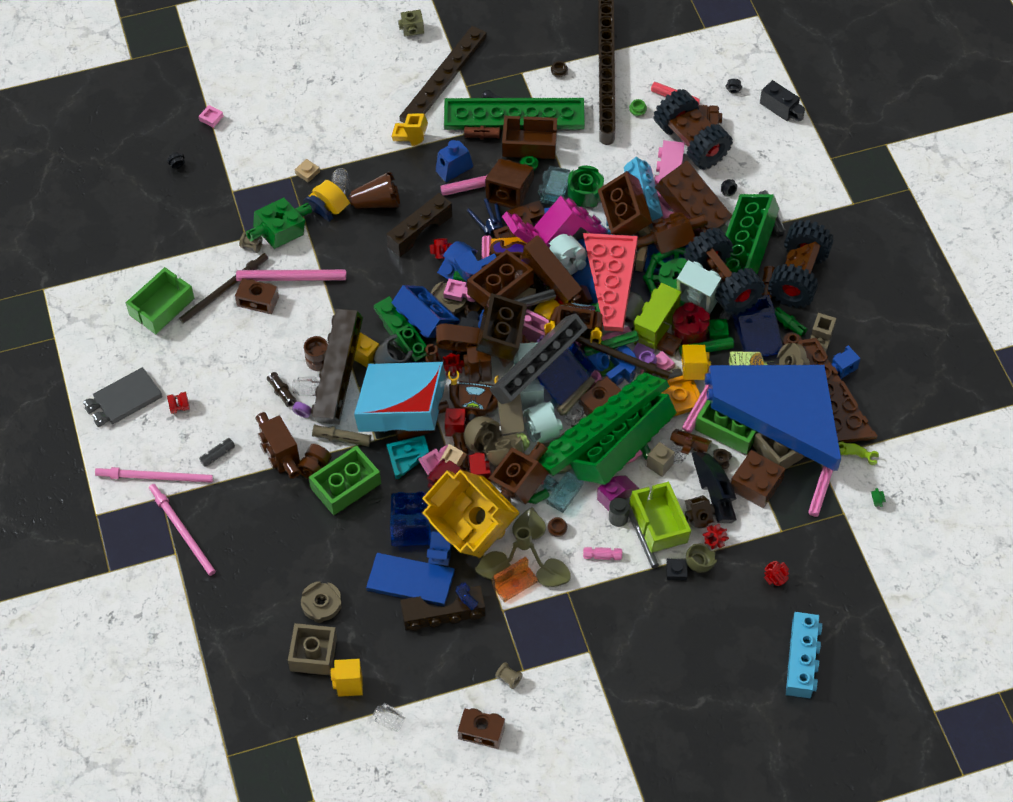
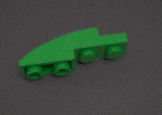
M389 296L376 303L373 308L383 321V326L389 335H397L394 341L407 355L409 351H413L410 359L416 363L427 356L426 344L413 325L408 323L404 316L396 311V307L391 303L393 300Z

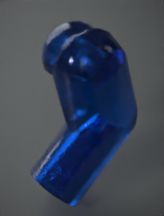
M461 583L460 586L456 587V593L461 601L473 610L479 602L468 593L470 590L469 585Z

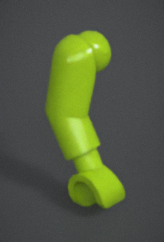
M838 443L840 455H857L861 458H867L870 465L877 464V460H871L872 457H879L877 451L868 452L867 449L855 443Z

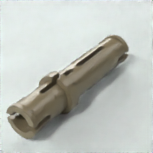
M315 424L313 426L312 437L329 439L331 442L336 440L367 447L371 443L370 434L340 430L334 426H331V428Z

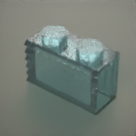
M549 165L548 171H544L542 179L544 183L543 185L540 184L538 189L541 203L553 205L560 196H565L568 187V176L570 174L569 169Z

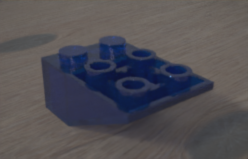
M769 295L758 298V302L751 305L752 308H747L745 312L731 315L744 352H760L762 357L779 353L783 346L775 309Z
M574 341L537 379L560 406L591 376L596 367Z
M427 492L391 493V546L430 545L431 523L422 513L428 507V504L422 499Z

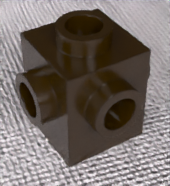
M704 495L685 500L687 509L685 511V518L688 523L692 524L695 528H705L708 524L714 522V507Z

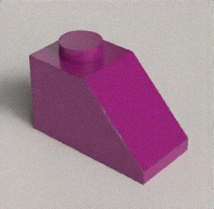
M626 475L614 476L610 482L605 485L602 484L597 488V500L609 511V505L613 499L629 498L632 491L638 490L639 487Z

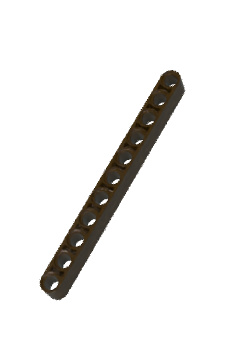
M598 0L599 141L604 145H610L615 140L614 0Z

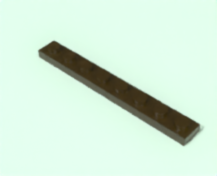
M471 26L399 116L401 122L405 123L407 114H426L485 40L487 32Z

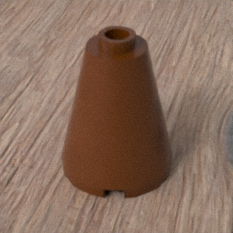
M387 172L352 190L351 195H349L351 206L354 205L355 208L400 207L397 185L395 186L394 182H392L395 180L392 172Z

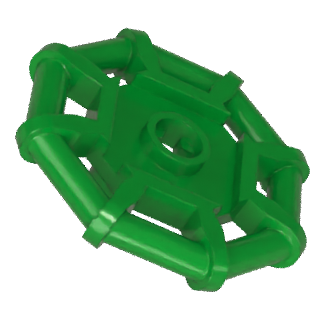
M680 247L663 254L659 252L651 255V261L643 276V281L646 283L651 294L656 288L654 282L663 283L677 289V279L673 280V277H675V274H680L687 263L684 258H679V254L684 255L686 248ZM674 254V259L665 263L662 261V259ZM656 266H660L659 275H653ZM680 301V306H683L685 302Z

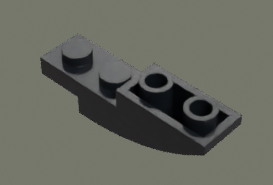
M693 452L692 457L701 489L708 490L717 523H733L737 519L732 501L737 498L729 478L720 464L709 453Z

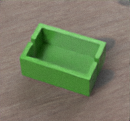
M164 267L125 303L129 316L140 324L143 323L147 329L156 335L195 298L192 286L180 277L177 278V275Z

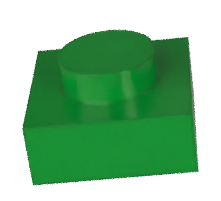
M727 319L710 320L709 340L728 338Z

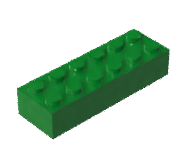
M774 194L739 195L726 232V236L734 246L733 252L730 253V258H727L725 263L732 273H738L740 269L744 271L745 268H751L758 274L780 209Z
M659 394L571 462L570 465L577 479L603 485L610 482L611 478L618 471L622 470L623 466L630 459L634 458L635 454L642 447L646 446L647 442L654 435L658 434L659 430L670 422L671 418L677 413L669 394Z

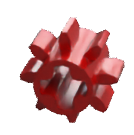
M446 238L435 239L434 244L430 245V253L435 254L436 259L445 258L443 255L452 244L448 243Z
M450 353L447 357L443 356L446 376L449 371L450 376L453 377L457 375V371L462 374L464 360H460V355Z
M720 524L706 527L708 532L703 533L705 544L710 545L711 549H715L717 546L719 548L724 547L725 543L723 541L729 539L726 533L727 529L721 528Z
M773 561L765 567L766 572L764 574L766 576L764 578L769 585L773 583L776 586H780L788 580L789 568L784 562L780 564L777 561Z

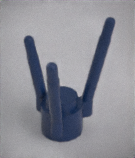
M485 198L484 202L490 218L486 221V226L470 208L467 211L482 227L485 234L489 233L490 236H494V230L503 227L500 211L496 203V217H494L488 199Z

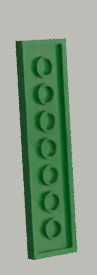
M445 98L444 130H464L465 127L480 126L500 127V130H503L504 116H520V130H524V116L557 118V129H584V98Z
M645 372L638 375L633 382L625 385L617 395L611 396L603 406L595 408L591 414L582 418L578 424L566 430L558 439L552 441L547 447L548 450L539 460V463L550 475H556L669 388L667 380Z

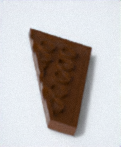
M818 339L798 340L797 344H801L806 351L807 358L810 361L809 365L825 366L838 443L877 439L876 432L871 429L866 416H863L856 400L844 381H841L836 368L831 365Z

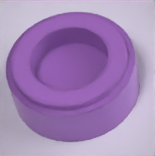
M295 402L292 408L293 412L303 418L310 417L311 407L301 402Z

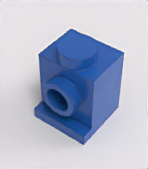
M848 345L843 353H838L833 357L831 365L836 368L838 376L842 379L858 369L861 358Z

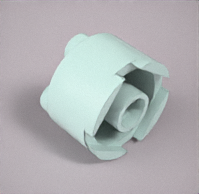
M561 234L549 243L551 245L549 249L570 275L585 268L587 252L573 236Z
M542 402L523 410V418L526 417L527 420L524 426L533 443L540 442L545 444L560 437V430L563 429L560 419H556L554 406L551 402Z

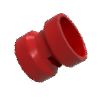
M186 391L180 392L179 395H167L171 414L177 413L178 410H190Z

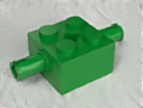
M285 198L277 200L254 211V228L247 230L246 236L251 242L263 236L274 249L304 235L305 219L303 216L311 214L312 208L308 205L309 203L293 208Z

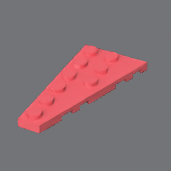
M583 233L598 305L602 314L604 331L623 332L638 236Z

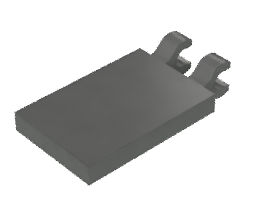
M142 367L93 393L94 399H86L83 401V404L88 414L98 408L102 409L103 412H96L92 415L94 423L97 427H100L108 421L113 425L162 398V393Z

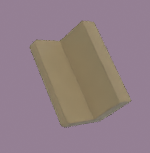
M521 394L509 403L500 404L498 401L502 435L524 432Z

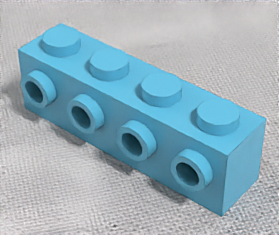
M635 157L624 166V172L628 171L639 179L653 221L662 217L663 214L658 193L655 189L656 185L652 168L645 160Z
M794 612L786 695L811 699L812 692L817 690L818 679H814V672L818 673L819 660H816V654L820 653L821 642L817 641V636L821 635L822 623H819V615Z

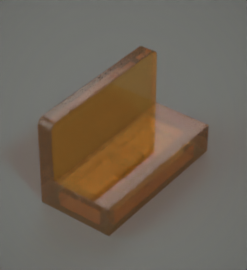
M527 557L522 558L493 576V588L503 602L538 582V578L528 567Z

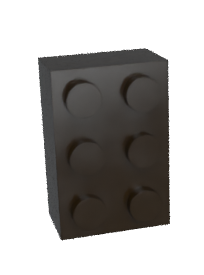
M491 293L484 307L476 351L512 362L519 350L527 304Z

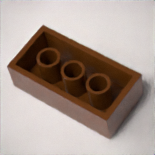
M688 160L663 177L655 186V189L675 213H683L689 219L705 214L708 225L693 229L694 236L699 237L700 233H705L707 229L721 228L732 218L731 213Z

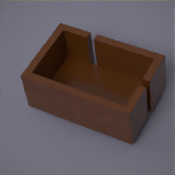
M504 116L502 157L523 158L525 156H533L542 159H555L557 118L524 116V131L520 130V116Z

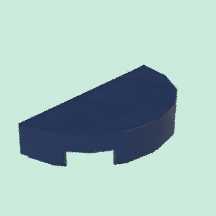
M312 195L311 197L307 196L303 200V204L309 203L308 205L311 206L312 211L328 222L333 219L332 212L327 211L324 207L325 202L320 198Z

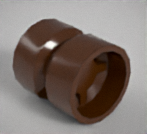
M320 336L308 338L303 347L306 364L314 371H320L323 368V355L328 347L327 341Z
M311 444L305 453V457L301 459L297 467L301 471V475L309 479V476L328 465L332 455L324 447L318 444Z

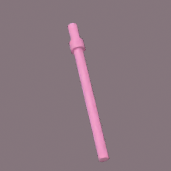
M119 467L95 469V476H106L111 479L123 477L213 482V475L120 470Z
M156 484L150 485L149 490L154 495L155 502L160 508H163L208 575L212 576L215 574V569L169 505L166 495L160 492Z

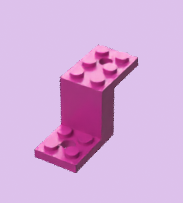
M562 196L556 200L535 226L528 222L525 224L515 213L512 215L506 211L502 216L515 236L528 243L535 236L539 235L548 247L551 246L549 243L555 237L561 234L573 236L580 227L591 234H607L608 231L601 224L602 221L595 215L591 217L582 206L578 208L572 199H565Z

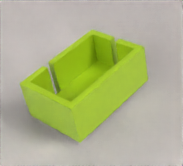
M663 283L659 285L658 289L655 288L653 290L650 301L645 302L642 308V314L640 316L637 315L634 320V330L637 331L639 341L634 342V345L639 342L654 350L657 349V344L669 330L670 325H672V317L675 310L680 307L681 291Z
M669 481L653 485L651 493L649 487L632 491L629 504L642 534H645L644 538L651 553L688 543L691 529Z

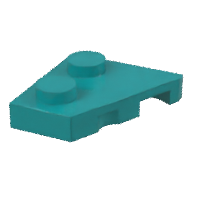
M425 436L387 444L395 479H399L420 463L419 458L429 453Z

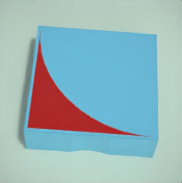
M443 362L368 364L354 413L358 431L435 430L439 413L438 406L443 397L447 380Z

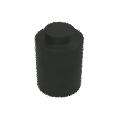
M615 498L609 505V522L616 527L624 526L628 522L629 503L623 498Z

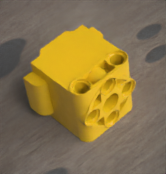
M461 469L456 474L447 470L422 498L428 504V507L422 513L432 526L460 553L477 556L478 558H481L496 540L504 536L506 528L520 514L485 477ZM483 509L485 511V519L482 523L478 524L476 515L478 511Z

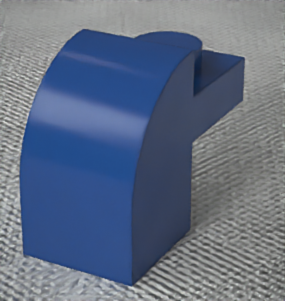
M454 242L444 253L443 257L445 259L437 273L447 279H453L454 272L457 271L454 258L470 250L475 256L477 250L464 242Z
M470 250L454 258L455 268L460 276L467 281V279L494 260L496 255L492 254L477 261Z
M626 345L616 349L636 358L634 352ZM610 356L614 368L606 373V376L616 385H620L624 379L630 384L635 378L636 366Z
M433 530L430 548L427 549L428 563L448 566L452 544L437 530Z

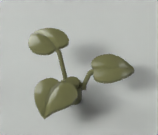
M533 507L526 510L513 525L512 531L516 537V542L513 543L509 558L507 559L506 555L502 552L492 551L486 554L475 568L476 572L484 578L490 580L504 579L512 572V566L509 562L512 561L516 548L518 547L521 550L531 548L538 565L541 567L536 573L537 580L541 585L557 587L568 583L571 579L570 571L562 561L550 558L545 564H542L532 540L539 539L544 535L546 525Z

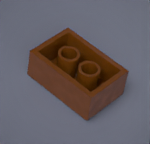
M628 171L598 189L611 234L632 236L653 223L640 181Z
M505 250L467 279V295L483 307H485L491 293L514 300L534 284V269L510 251Z

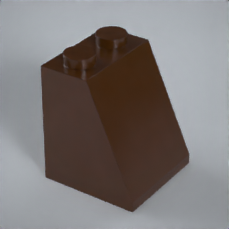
M499 159L485 179L488 202L497 203L500 206L511 209L522 206L534 179V167Z

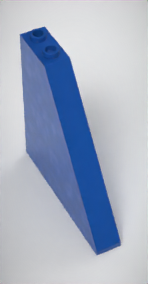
M824 365L709 366L708 373H705V385H708L709 388L707 389V400H710L712 409L833 471H838L841 455Z

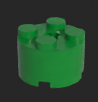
M588 165L580 166L575 171L572 170L568 176V198L572 199L580 207H596L601 201L598 189L604 186L603 175L599 173L597 168Z

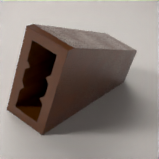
M539 235L535 236L523 248V262L534 269V273L550 290L553 289L556 296L563 303H577L581 299L582 288Z

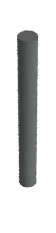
M630 498L625 499L628 503L630 502ZM629 504V518L651 568H656L659 566L654 552H650L644 538L645 534H642Z

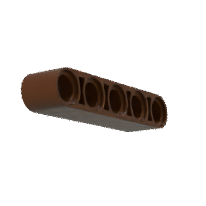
M440 324L436 327V346L441 349L467 352L468 347L477 346L480 328ZM523 334L521 335L520 343H526V337Z

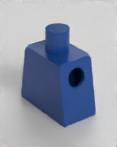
M451 140L447 147L438 152L436 172L445 182L473 167L470 153L460 141Z

